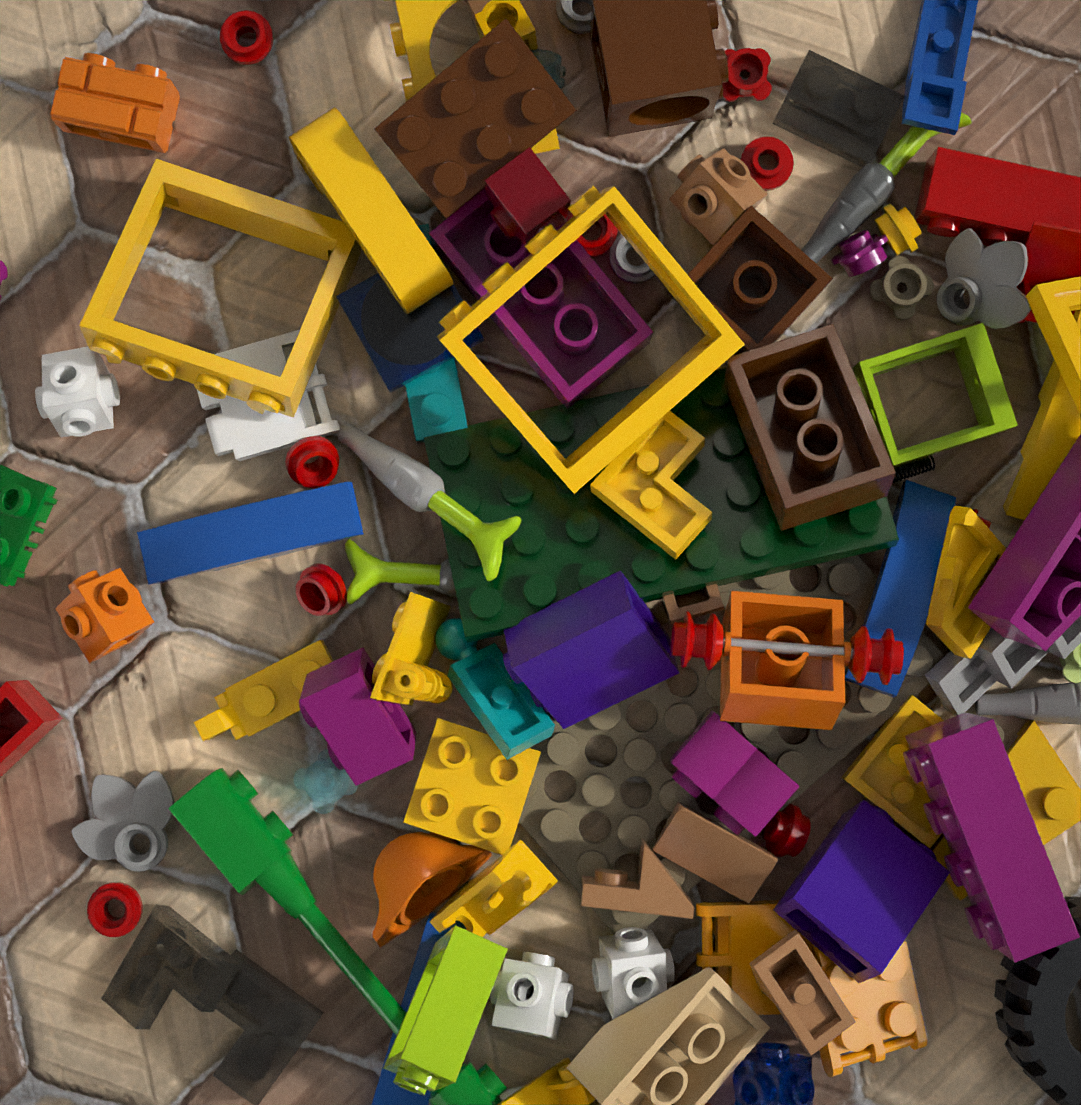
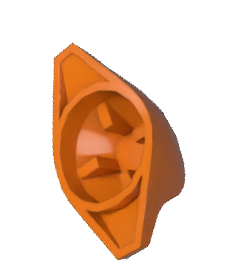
M413 832L392 840L378 856L373 872V881L379 899V914L373 931V938L379 947H383L423 920L451 897L492 856L491 851L473 845H459L455 839L433 832Z

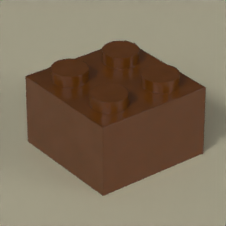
M752 205L687 274L745 344L734 355L777 342L833 279Z

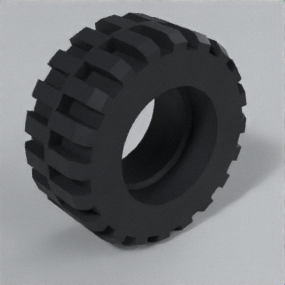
M1081 898L1069 900L1067 906L1080 938L1015 963L1004 955L1000 965L1009 971L1007 980H996L994 997L1003 1003V1009L996 1011L995 1015L998 1029L1008 1037L1004 1045L1012 1059L1023 1068V1072L1059 1105H1081V1052L1076 1050L1070 1043L1065 1025L1068 998L1075 984L1081 978Z

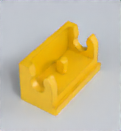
M520 840L461 887L429 922L439 933L452 926L457 920L464 924L467 931L484 937L486 933L490 936L554 887L558 880L526 844Z

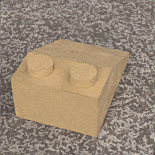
M707 967L604 1024L566 1068L601 1105H705L770 1027L713 969Z

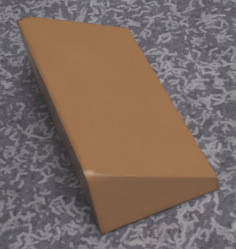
M677 802L652 848V851L748 904L778 861V858L773 853L740 835H736L733 831L680 802Z

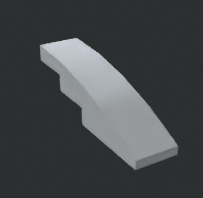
M1081 616L1046 651L1002 637L993 628H990L971 659L957 656L950 651L925 674V677L944 708L956 716L965 713L996 681L1012 689L1048 652L1065 659L1081 643Z

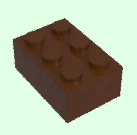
M505 18L375 127L374 130L444 217L447 218L484 188L487 178L527 148H532L577 110Z
M834 324L731 356L726 361L724 386L781 531L887 497L896 472Z

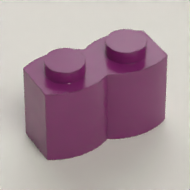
M713 710L669 759L677 768L671 777L694 798L705 792L720 805L713 814L736 835H739L746 828L756 837L799 788L797 783L726 721H720V716Z

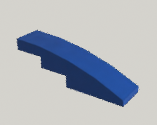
M343 482L288 494L137 532L148 585L164 583L202 572L218 571L260 559L275 558L364 534L352 482Z

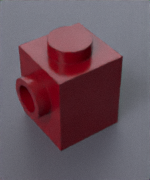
M530 147L485 180L486 196L496 207L490 211V214L508 239L517 235L522 243L526 245L549 224L557 231L567 222L565 218L570 215L568 207L571 205V200Z

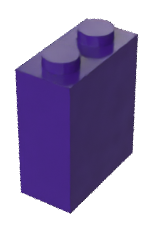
M621 570L522 619L516 626L504 630L508 652L503 654V661L507 672L516 684L523 682L529 688L535 705L542 707L546 713L549 712L563 729L680 673L675 656H671V643L667 632L644 601L639 598L638 593Z
M863 800L841 815L773 911L857 983H862L883 973L950 872L937 861L936 855L931 849L920 842L913 841L897 828L892 817L886 811Z

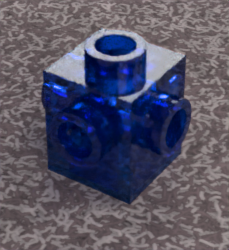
M765 1042L757 1044L756 1051L748 1053L734 1070L735 1105H813L815 1086L812 1080V1057L790 1053V1046L784 1043Z

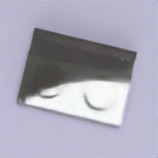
M809 50L773 124L863 168L865 165L872 163L904 95Z

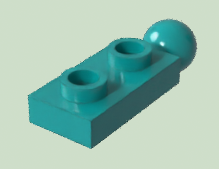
M451 618L444 621L437 629L435 635L436 647L445 658L457 661L450 665L447 676L504 757L508 760L552 736L555 724L542 707L535 705L528 687L523 682L516 684L512 680L504 665L503 653L498 646L493 643L478 651L476 649L478 640L467 643L461 618Z

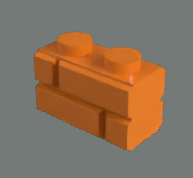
M85 53L83 60L69 57L63 59L58 78L59 87L55 91L50 113L53 122L63 132L166 154L169 148L173 130L172 124L175 121L180 96L173 82L167 78L165 71L145 64H137L134 71L116 68V63L113 60L94 53Z

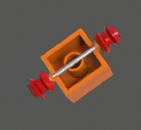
M731 591L722 624L714 613L710 615L706 624L694 623L690 612L686 611L684 622L673 623L671 637V656H681L682 668H686L692 657L703 658L707 670H711L721 659L720 721L832 730L845 704V666L849 667L857 683H862L867 673L872 672L878 673L883 685H888L892 674L899 675L901 673L904 659L903 642L895 640L891 628L885 630L881 639L870 638L866 626H861L850 642H844L843 600Z

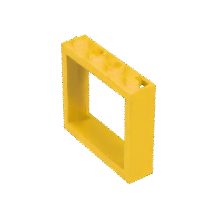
M156 159L79 326L89 349L106 355L110 363L119 364L122 360L142 366L146 373L157 379L173 381L175 377L194 384L197 390L207 396L224 399L228 395L245 401L252 410L260 414H264V411L268 410L294 418L360 257L361 247L343 221ZM165 207L328 261L281 377L114 321Z
M592 186L568 207L574 215L557 231L549 224L525 245L531 254L514 269L506 262L482 283L488 292L472 306L466 300H463L439 321L445 330L437 336L440 342L574 494L745 345L615 186L607 187L600 193ZM606 214L706 336L565 459L462 340Z

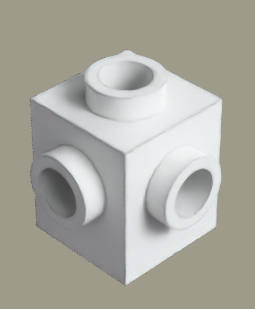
M82 347L42 355V386L35 389L36 404L43 419H50L61 438L86 436L95 431L114 428L113 406L120 404V393L115 376L112 373L110 374L100 354L91 351L89 347Z
M629 927L618 930L615 935L599 937L600 958L592 959V975L595 989L597 992H602V998L612 1019L666 991L667 982L674 981V963L671 952L668 948H662L652 930Z
M523 952L522 961L505 958L503 969L499 971L490 993L491 1003L496 1004L491 1026L505 1031L557 1040L561 1017H568L573 1002L574 990L573 985L568 983L569 974L554 967L555 958L551 956Z

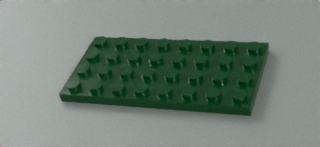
M726 368L715 370L670 410L705 437V446L675 478L674 482L713 512L712 520L676 560L591 492L590 484L606 467L574 494L507 417L468 425V428L424 437L430 469L443 480L446 495L485 523H494L514 516H519L522 520L518 530L503 542L502 562L497 577L492 581H487L481 560L472 541L440 517L467 643L504 635L505 629L516 626L522 619L620 570L636 590L639 598L646 603L663 599V596L670 594L677 596L704 590L706 586L714 584L722 586L895 547L899 537L887 497L781 531L725 389ZM649 385L580 400L569 409L562 404L526 412V414L566 459Z

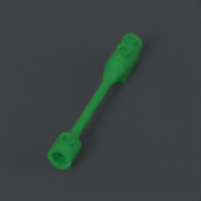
M220 768L205 777L168 808L235 890L239 894L244 895L258 883L287 914L295 920L298 918L397 1036L406 1011L316 906V899L291 855L292 850L285 843L293 836L292 832L273 810L263 817L251 802L259 793L239 770H236L229 776L223 768ZM465 1062L462 1064L456 1082L434 1092L430 1091L428 1101L431 1105H497L503 1101L499 1096L508 1088L487 1063L477 1070L471 1062Z

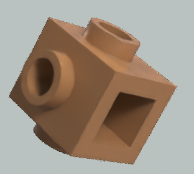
M723 148L707 159L701 154L693 158L678 174L677 178L682 184L669 200L677 207L688 225L697 229L712 245H715L751 205L756 208L768 193L750 176V171L745 163L739 158L730 155Z

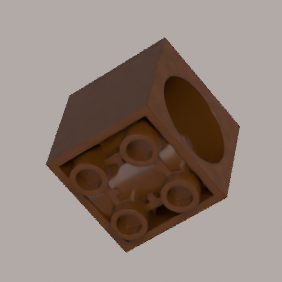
M592 0L590 41L608 137L712 119L717 100L723 99L722 83L728 82L729 79L725 51L723 48L715 49L712 30L718 29L719 25L716 0Z

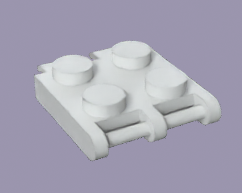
M300 330L214 355L281 377ZM315 364L294 418L265 410L264 414H260L252 410L245 401L228 395L224 399H217L197 390L202 409L210 410L221 407L222 410L221 414L205 419L215 455L221 456L234 452L235 459L243 461L291 447L297 441L309 436L325 437L338 433L340 431L338 420L331 419L323 387L327 386L325 375L318 374ZM310 391H313L321 419L320 424H317L316 414L308 393Z

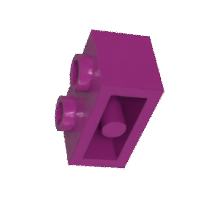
M364 647L306 674L299 699V707L303 718L310 727H317L327 742L328 753L333 764L339 770L345 769L355 786L413 760L417 731L399 703L370 698L374 688L372 674L375 665Z

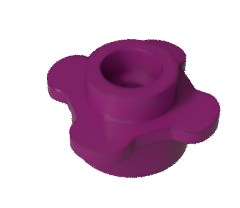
M868 230L858 232L839 244L842 252L835 255L831 262L833 265L840 263L848 277L860 275L874 268L887 258L882 245L888 241L886 234L879 237L877 234L870 235Z

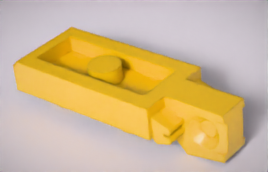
M319 640L225 688V692L215 696L214 698L220 709L194 722L203 742L229 729L235 740L246 735L250 737L299 712V699L306 674L333 662L324 641Z

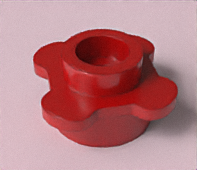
M743 48L737 51L733 49L725 50L729 79L728 82L722 83L723 99L727 102H734L739 97H752L756 101L767 99L772 90L771 84L767 81L768 66L771 62L768 52L761 48ZM747 71L750 77L744 80L740 77V73Z

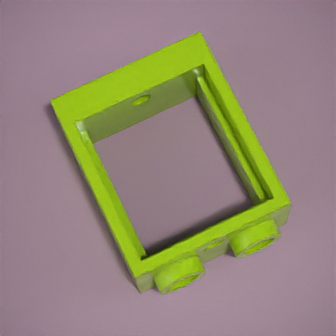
M984 323L858 362L852 368L893 467L987 438L1018 426ZM954 351L978 425L897 450L874 376Z
M456 925L435 942L383 1069L396 1074L393 1081L394 1084L424 1096L427 1090L434 1092L456 1082L507 953V948Z

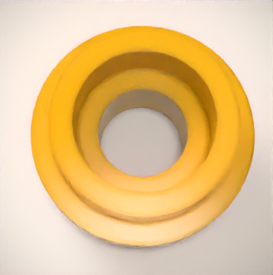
M892 204L883 208L885 213L874 221L881 234H886L888 238L887 244L896 256L907 249L910 253L917 250L918 245L914 238L922 234L909 210L903 207L896 211Z

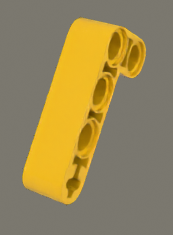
M332 108L289 136L294 153L302 168L321 195L325 194L407 315L454 284L446 267L337 108Z

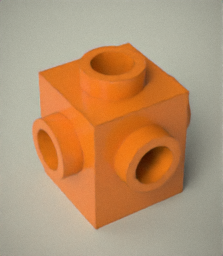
M121 568L102 576L96 570H93L77 578L68 585L71 593L55 608L61 617V623L66 634L76 641L89 664L132 643L154 623L142 603L138 589L128 581Z

